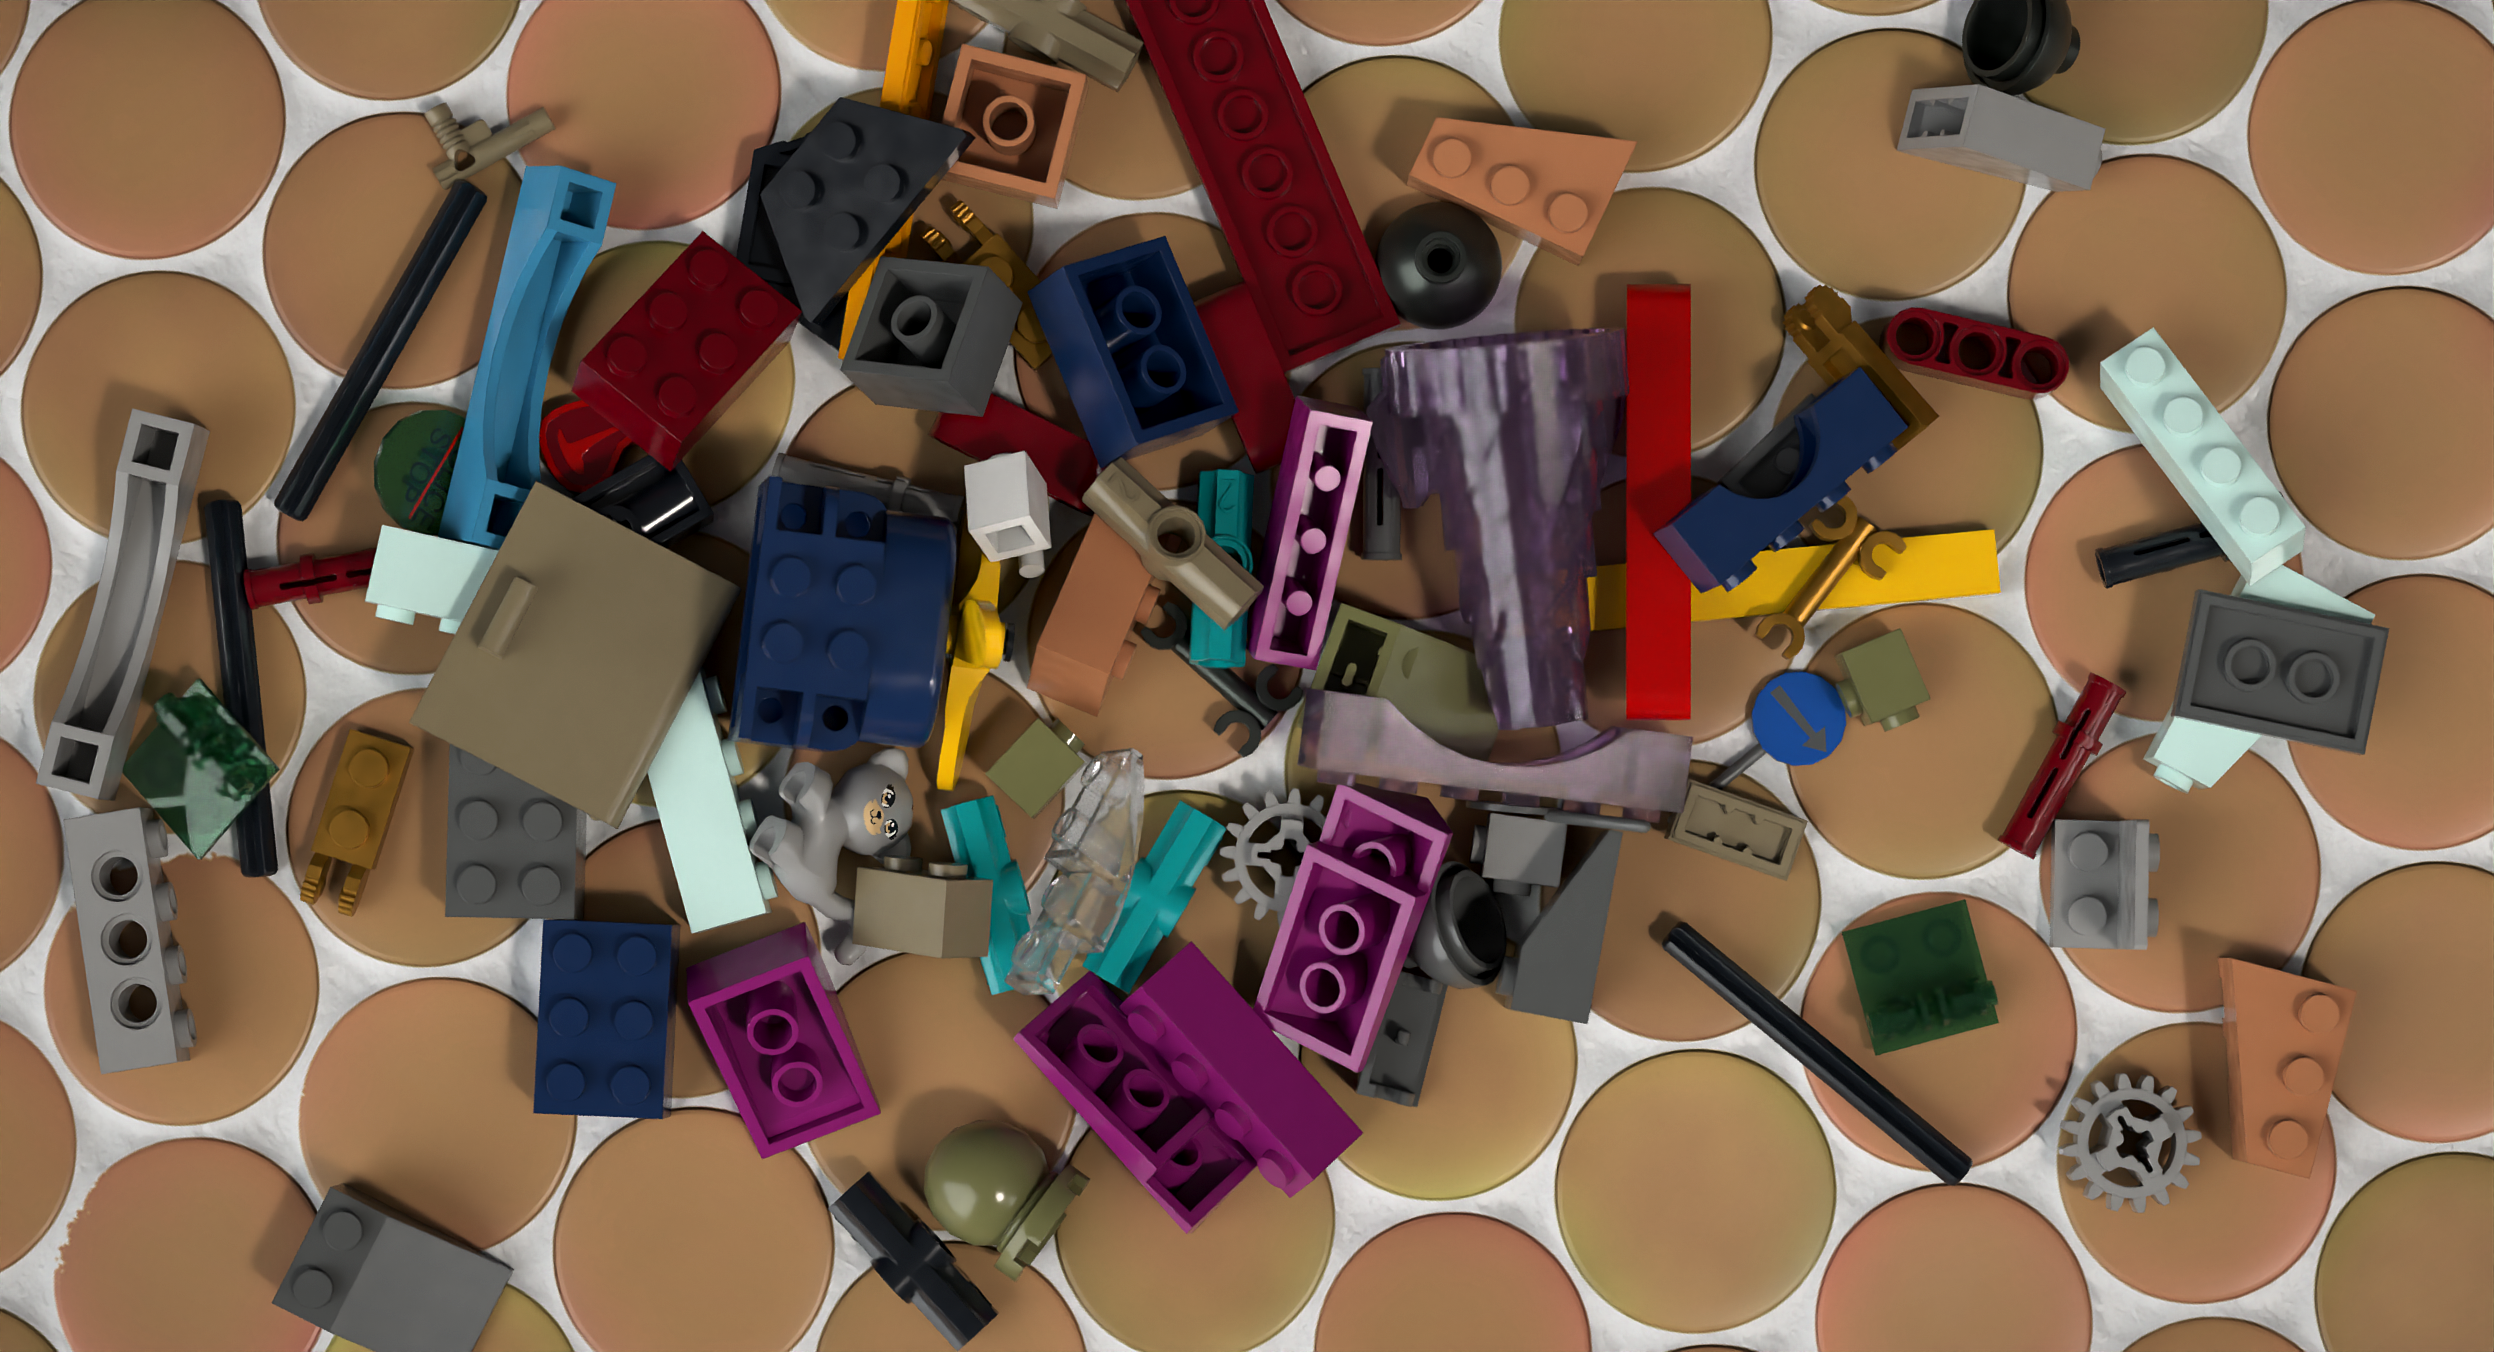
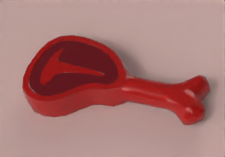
M583 400L568 403L552 410L542 420L540 426V448L550 472L561 486L569 492L581 494L616 474L626 450L636 444Z

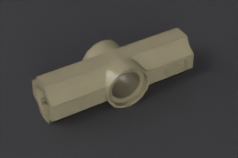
M950 0L959 9H964L981 21L990 23L1008 33L1007 37L1009 40L1032 55L1052 64H1057L1060 61L1117 93L1127 81L1144 47V42L1136 39L1135 36L1086 12L1087 7L1079 0Z
M1122 457L1114 463L1112 462L1084 493L1082 502L1140 553L1142 565L1149 574L1157 579L1173 583L1224 631L1234 624L1261 594L1264 586L1206 534L1204 523L1197 513L1187 507L1175 506ZM1168 533L1177 535L1186 543L1188 550L1179 554L1170 553L1163 549L1157 537Z

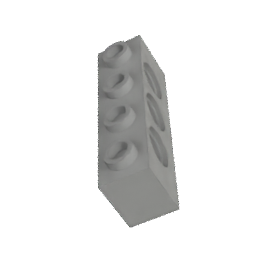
M142 807L63 819L101 1074L190 1061L189 1047L196 1046L197 1033L191 1009H183L179 984L187 982V965L182 947L180 945L173 946L170 921L177 919L178 906L173 884L171 882L164 883L160 857L168 856V838L163 820H154L153 809ZM127 858L135 865L138 879L134 888L123 895L114 889L110 874L113 866L119 860ZM132 921L139 923L147 934V945L144 951L135 958L128 956L120 945V934L123 928ZM140 985L149 987L154 992L157 1000L154 1014L146 1021L136 1018L129 1006L131 993Z

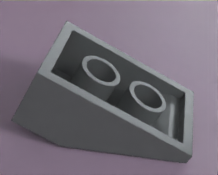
M1610 829L1599 834L1518 941L1514 957H1504L1495 990L1497 994L1506 995L1504 1008L1588 1024L1623 835L1622 831Z
M342 1183L330 1187L272 1304L327 1332L375 1352H473L514 1269Z

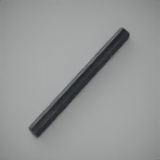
M462 180L456 181L274 500V506L280 512L297 521H304L308 518L486 204L487 196L479 188Z
M233 499L214 500L206 503L204 512L240 868L244 877H266L277 873L278 862L253 616L244 585V571L248 567L242 507L239 501Z
M1677 923L1666 935L1662 942V947L1666 952L1946 1184L1955 1186L1969 1172L1973 1162L1968 1155L1688 923Z

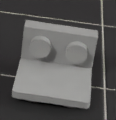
M2055 819L2053 821L2051 829L2049 947L2147 950L2148 937H2156L2159 923L2158 901L2156 898H2148L2149 872L2158 871L2160 860L2159 836L2157 833H2149V820L2098 821Z

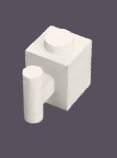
M1025 451L1013 454L1001 453L990 457L988 460L965 465L968 531L990 562L1018 556L1019 574L1026 578L1041 576L1045 572L1043 550L1051 548L1047 483Z

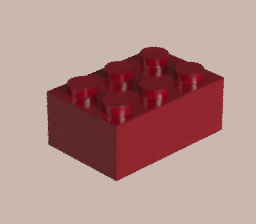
M702 231L580 361L571 391L671 472L790 342L802 311Z

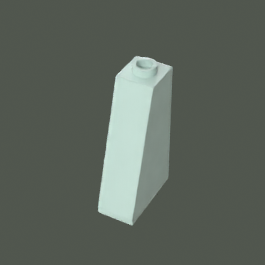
M2284 565L2279 566L2250 586L2241 575L2230 595L2371 624L2375 617V614ZM2172 703L2143 759L2158 767L2153 775L2156 779L2180 792L2188 794L2191 786L2197 789L2211 788L2262 735L2171 717Z

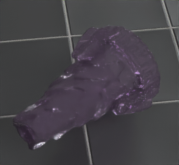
M1591 327L1502 333L1420 342L1385 349V356L1380 359L1383 389L1366 408V415L1373 421L1371 434L1388 477L1400 494L1404 509L1424 506L1431 494L1439 493L1444 551H1455L1459 608L1463 621L1466 624H1471L1473 647L1476 652L1478 669H1482L1488 703L1494 711L1498 729L1520 730L1523 728L1548 727L1587 720L1589 714L1584 658L1591 630L1587 577H1597L1592 515L1594 511L1601 510L1600 485L1623 421L1626 395L1629 393L1624 328Z

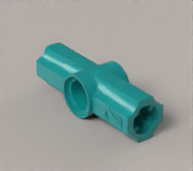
M1217 469L1214 471H1200L1198 474L1196 513L1204 523L1206 534L1251 574L1253 569L1251 534L1254 475L1238 470ZM1192 602L1189 664L1221 669L1244 667L1246 661L1248 610L1224 631Z
M994 795L941 809L955 863L968 865L967 876L993 880L988 957H980L991 994L994 995L1044 981V974L1027 915L1031 914L1028 896L1016 859H1011L1006 841V832Z
M1180 800L1147 857L1141 856L1113 903V906L1116 907L1105 928H1102L1082 966L1129 994L1162 937H1169L1197 889L1193 885L1221 843L1222 836L1227 830L1226 827Z

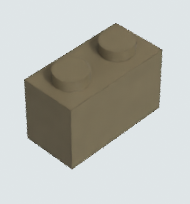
M886 855L884 856V867H857L852 944L936 958L988 957L993 890L992 879L967 876L968 865L961 863L929 862V869L924 870L922 869L923 858L913 856Z

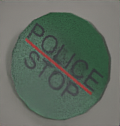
M419 410L398 420L382 438L374 460V487L383 510L400 527L417 533L438 536L466 418L448 410Z

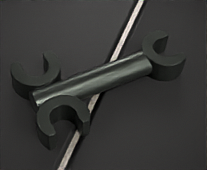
M1167 602L1162 608L1176 622L1174 633L1169 637L1160 638L1145 626L1141 631L1144 641L1151 648L1160 651L1171 649L1238 709L1223 714L1217 720L1214 732L1220 736L1232 723L1238 722L1246 725L1250 733L1249 740L1241 747L1238 753L1243 758L1251 755L1259 746L1261 731L1278 714V711H1287L1295 707L1301 699L1303 690L1297 686L1284 699L1272 697L1268 692L1267 684L1279 670L1274 664L1265 667L1259 673L1256 681V691L1230 668H1205L1189 664L1190 632L1187 630L1186 616L1177 605Z

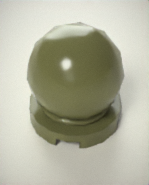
M977 1120L954 1128L936 1144L925 1167L924 1193L932 1215L949 1234L974 1246L998 1245L997 1250L1002 1254L994 1267L1014 1282H1017L1026 1264L1031 1265L1067 1216L1064 1211L1076 1195L1080 1196L1091 1179L1071 1164H1068L1060 1174L1057 1172L1050 1173L1044 1151L1024 1130L1003 1121Z

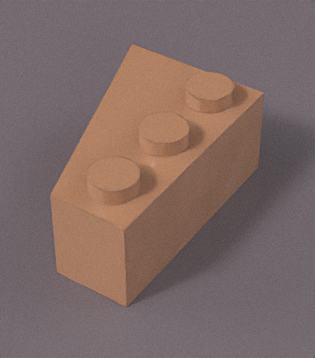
M1436 117L1411 169L1407 186L1441 202L1452 203L1466 208L1478 215L1485 223L1579 266L1638 141Z
M1094 513L1038 641L1027 689L1095 717L1099 714L1113 678L1124 679L1137 648V644L1129 641L1135 624L1138 621L1147 625L1161 589L1152 586L1155 577L1149 574L1142 565L1140 553L1096 513ZM1169 533L1157 537L1163 549L1170 553L1178 554L1183 541L1182 538Z
M2218 958L2219 978H2222L2224 1018H2222L2223 1036L2226 1038L2229 1072L2227 1090L2232 1157L2234 1160L2310 1179L2357 991L2234 958Z

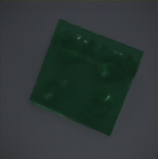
M197 679L182 697L178 698L171 692L162 696L155 703L153 709L158 714L156 718L158 725L124 764L122 773L198 860H202L280 768L201 679Z
M1965 899L1841 932L1875 1056L1999 1023L1995 1010V1005H1998L1997 994L1992 980H1987Z

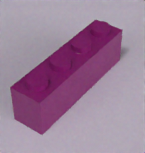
M1296 395L1256 574V579L1264 588L1248 610L1246 649L1254 660L1317 671L1373 423L1358 407Z
M1192 941L1118 1006L1128 1017V1023L1133 1032L1141 1040L1152 1044L1171 1065V1070L1176 1080L1184 1088L1195 1092L1214 1113V1118L1219 1128L1230 1138L1238 1140L1257 1161V1166L1262 1176L1273 1186L1281 1188L1289 1198L1319 1176L1363 1134L1362 1130Z

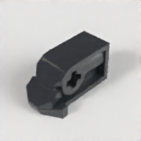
M647 455L572 498V500L666 549L714 522V513L683 460L670 472L651 455Z

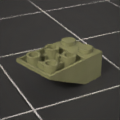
M1341 603L1297 727L1477 792L1520 671L1402 624Z

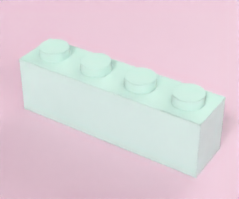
M2154 327L2100 362V388L2249 586L2303 551L2305 525Z
M382 525L365 602L377 605L375 617L413 625L416 613L440 618L439 631L455 635L499 551Z
M701 667L647 772L691 933H701L772 913L768 899L778 897L772 868L763 861L758 862L757 857L749 850L750 841L760 824L752 799L749 798L741 801L734 776L744 774V767L737 742L728 741V738L724 739L718 714L727 712L721 683L717 675L707 678L704 667Z

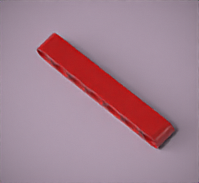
M1627 284L1626 720H1691V580L1653 535L1655 531L1691 502V284Z

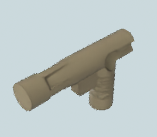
M447 103L439 104L424 114L430 126L434 127L433 131L437 133L436 137L441 138L439 142L443 144V149H447L446 154L449 160L433 168V172L444 190L451 188L456 181L467 179L556 129L544 107L495 134H492L484 120H478L464 129H458L459 124L456 123L455 118H452L453 113ZM460 152H467L474 156L475 163L469 168L459 171L458 155Z

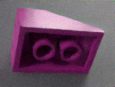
M805 922L686 968L688 1004L762 1159L881 1114L880 1105L831 977Z

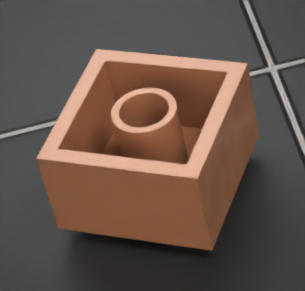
M962 43L941 124L969 131L976 138L941 180L1058 209L1089 89L1087 75Z

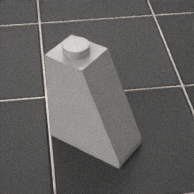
M1980 84L1912 89L1897 151L2055 192L2084 191L2091 189L2093 178L2100 169L2102 163L2101 145L2105 128Z

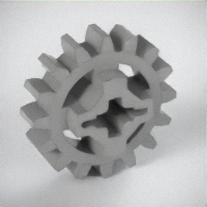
M1292 788L1289 794L1288 803L1279 804L1272 790L1265 792L1267 808L1260 812L1248 802L1245 803L1242 808L1249 819L1246 825L1241 826L1236 823H1228L1226 827L1233 836L1238 838L1236 846L1220 848L1221 856L1234 859L1235 868L1228 870L1222 875L1223 881L1233 882L1239 880L1243 887L1235 896L1234 901L1237 904H1241L1253 898L1258 903L1255 908L1254 918L1259 921L1266 915L1269 909L1277 911L1279 927L1300 865L1296 866L1293 876L1281 875L1280 864L1270 862V859L1259 858L1257 854L1260 852L1271 853V850H1282L1284 840L1288 839L1297 841V851L1304 853L1307 844H1311L1303 834L1304 817L1314 822L1322 830L1326 821V817L1320 813L1324 797L1318 795L1308 807L1300 804L1299 789ZM1281 815V826L1278 834L1266 844L1248 843L1254 831L1262 823ZM1246 865L1263 867L1275 881L1274 899L1261 892L1255 886L1248 874Z
M2116 1073L2113 1082L2114 1089L2109 1090L2101 1081L2095 1080L2090 1083L2094 1096L2091 1102L2077 1097L2072 1099L2071 1104L2080 1113L2077 1121L2061 1120L2060 1127L2073 1134V1142L2058 1147L2059 1154L2075 1157L2077 1164L2072 1166L2066 1173L2068 1179L2074 1181L2086 1177L2089 1180L2083 1192L2084 1197L2094 1200L2104 1191L2107 1193V1209L2118 1211L2123 1204L2124 1198H2128L2133 1212L2144 1213L2147 1196L2151 1195L2158 1204L2165 1206L2170 1203L2165 1189L2169 1184L2184 1189L2188 1187L2189 1182L2180 1173L2183 1164L2189 1166L2199 1165L2200 1158L2187 1152V1143L2195 1142L2201 1139L2202 1136L2200 1131L2185 1129L2183 1122L2194 1113L2192 1107L2184 1105L2173 1108L2171 1105L2177 1093L2174 1087L2165 1086L2155 1094L2153 1093L2154 1077L2142 1074L2137 1081L2136 1087L2131 1088V1082L2127 1074ZM2140 1100L2151 1105L2158 1112L2149 1114L2142 1119L2132 1117L2128 1108L2121 1101ZM2098 1117L2102 1124L2098 1143L2089 1148L2090 1130L2095 1119ZM2121 1125L2127 1131L2142 1133L2143 1139L2135 1144L2136 1150L2139 1153L2137 1155L2139 1161L2133 1155L2122 1152L2118 1153L2116 1147L2124 1142ZM2171 1137L2170 1153L2162 1168L2158 1162L2162 1142ZM2117 1167H2123L2128 1169L2138 1185H2117L2106 1179L2102 1174L2106 1171L2110 1172Z

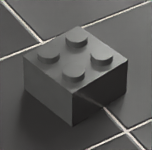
M881 256L840 371L876 405L983 417L1023 302L988 266Z

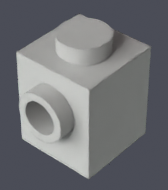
M1489 813L1486 826H1474L1470 863L1481 864V878L1494 879L1492 892L1530 897L1532 884L1559 887L1567 824Z

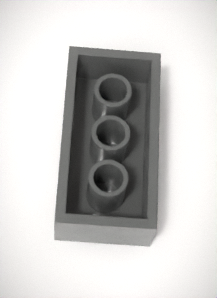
M450 744L445 917L584 919L587 813Z

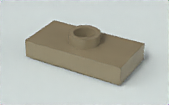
M1685 778L1664 838L1787 881L1808 821Z

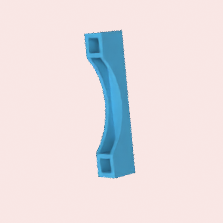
M526 166L438 537L499 551L535 481L541 483L539 433L542 402L549 366L571 300L587 268L602 246L617 183L564 166Z

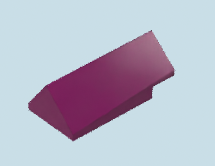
M1349 781L1338 782L1320 840L1306 846L1253 1008L1271 1030L1357 1073L1364 1070L1453 835V831L1428 797Z
M1088 971L1020 1030L1013 1039L1186 1234H1191L1257 1167V1161L1238 1140L1230 1138L1219 1128L1215 1121L1214 1113L1195 1092L1184 1088L1176 1080L1172 1073L1171 1065L1152 1044L1141 1040L1133 1032L1128 1023V1017L1118 1007L1123 1002L1093 972Z

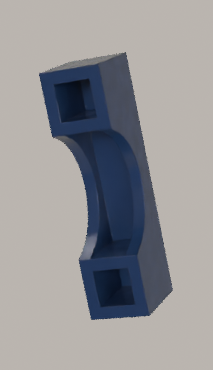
M1861 367L1840 377L1793 416L1799 434L1800 456L1796 472L1789 485L1781 494L1770 499H1752L1735 494L1721 485H1717L1697 496L1653 533L1701 594L1720 585L1727 592L1738 586L1756 571L1757 567L1751 560L1768 545L1773 552L1787 545L1805 529L1798 519L1811 508L1816 506L1820 513L1826 511L1851 490L1845 480L1855 471L1862 467L1869 474L1897 452L1898 449L1891 441L1907 429L1908 426Z

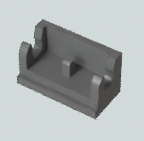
M1400 972L1364 1070L1359 1073L1355 1089L1356 1094L1380 1098L1408 1107L1418 1106L1448 985L1426 977Z

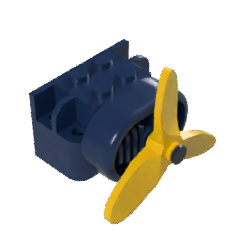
M769 476L758 486L728 741L816 752L844 750L856 744L857 741L911 748L923 747L930 740L934 729L941 695L946 654H949L945 726L939 757L937 789L954 791L961 772L974 705L983 678L990 669L998 668L1001 659L1010 662L1012 657L1015 624L1007 623L1005 628V622H1000L997 611L1000 561L990 562L968 531L966 511L959 549L957 581L953 593L956 567V530L950 519L940 516L886 510L884 504L875 496L863 492L841 490L839 487L827 485L818 487L782 482L783 477Z

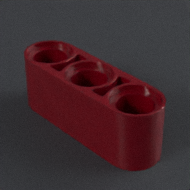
M1241 281L1198 299L1193 303L1239 412L1231 418L1253 470L1257 475L1281 465L1295 398L1245 282Z
M1910 307L1900 311L1884 326L1880 335V349L1899 370L2022 399L2036 400L2047 396L2065 381L2069 372V359L2065 349L2051 338L1925 308ZM1905 323L1915 324L1925 332L1927 347L1923 354L1909 355L1899 348L1896 341V331L1900 325ZM1976 338L1985 344L1989 352V362L1986 368L1973 370L1961 362L1958 355V347L1962 339ZM2037 352L2048 360L2051 367V376L2047 383L2034 384L2023 376L2021 360L2025 353Z
M992 393L983 417L945 412L938 413L928 433L933 439L978 462L988 460L996 454H1013L1025 451L1047 483L1048 497L1091 517L1094 516V512L1082 502V498L1096 478L1107 467L1100 469L1090 442Z

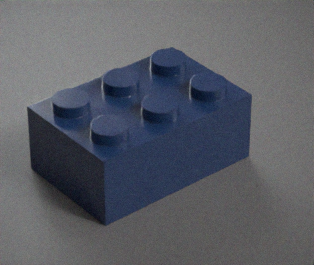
M1166 236L1062 266L1027 292L1100 469L1109 466L1120 457L1126 461L1202 436L1239 412Z
M543 919L533 1113L665 1119L671 1116L681 925Z

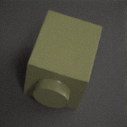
M1037 718L985 774L1031 818L1035 819L1087 764L1077 755L1085 744L1058 718L1050 727Z

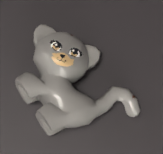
M894 747L885 748L873 754L867 763L846 771L833 790V783L829 773L809 762L796 763L782 780L779 787V795L791 805L793 817L791 822L770 815L758 827L750 841L749 850L772 868L779 881L796 900L813 906L827 918L842 920L848 923L851 930L834 950L836 960L842 965H852L867 949V946L852 944L855 900L843 897L835 892L838 856L842 845L845 849L857 854L872 855L881 864H884V856L886 855L910 856L911 853L908 831L912 826L913 797L905 782L908 774V757L904 750Z

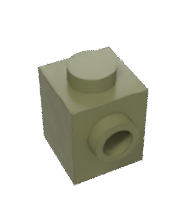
M1901 628L1835 656L1844 680L1836 683L1842 704L1850 718L1860 715L1864 726L1880 721L1884 732L1919 718L1920 715L1916 705L1931 699Z

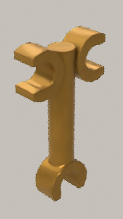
M1846 495L1834 504V506L1842 511L1844 516L1840 527L1829 528L1816 518L1809 525L1812 533L1820 540L1828 542L1837 541V543L1782 613L1769 615L1757 626L1755 636L1760 640L1776 625L1784 626L1790 631L1791 642L1781 655L1786 660L1796 656L1803 648L1805 641L1803 627L1857 557L1863 573L1872 579L1881 580L1886 575V572L1876 565L1872 559L1874 547L1879 544H1885L1898 554L1903 553L1907 547L1903 539L1896 533L1889 531L1878 532L1870 523L1857 516L1855 504Z

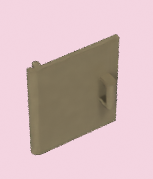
M535 481L409 723L587 813L592 820L602 821L618 829L742 589L721 576Z

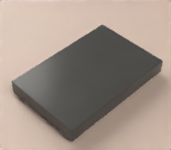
M2198 589L2194 595L2171 717L2356 755H2365L2389 628Z

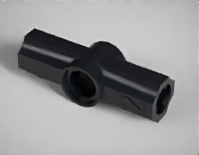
M870 1171L828 1208L835 1216L834 1218L852 1235L851 1237L873 1258L870 1261L872 1266L888 1286L907 1304L913 1302L957 1352L999 1314L979 1288L971 1280L969 1281L954 1264L957 1260L942 1240L921 1219L917 1218L914 1220Z

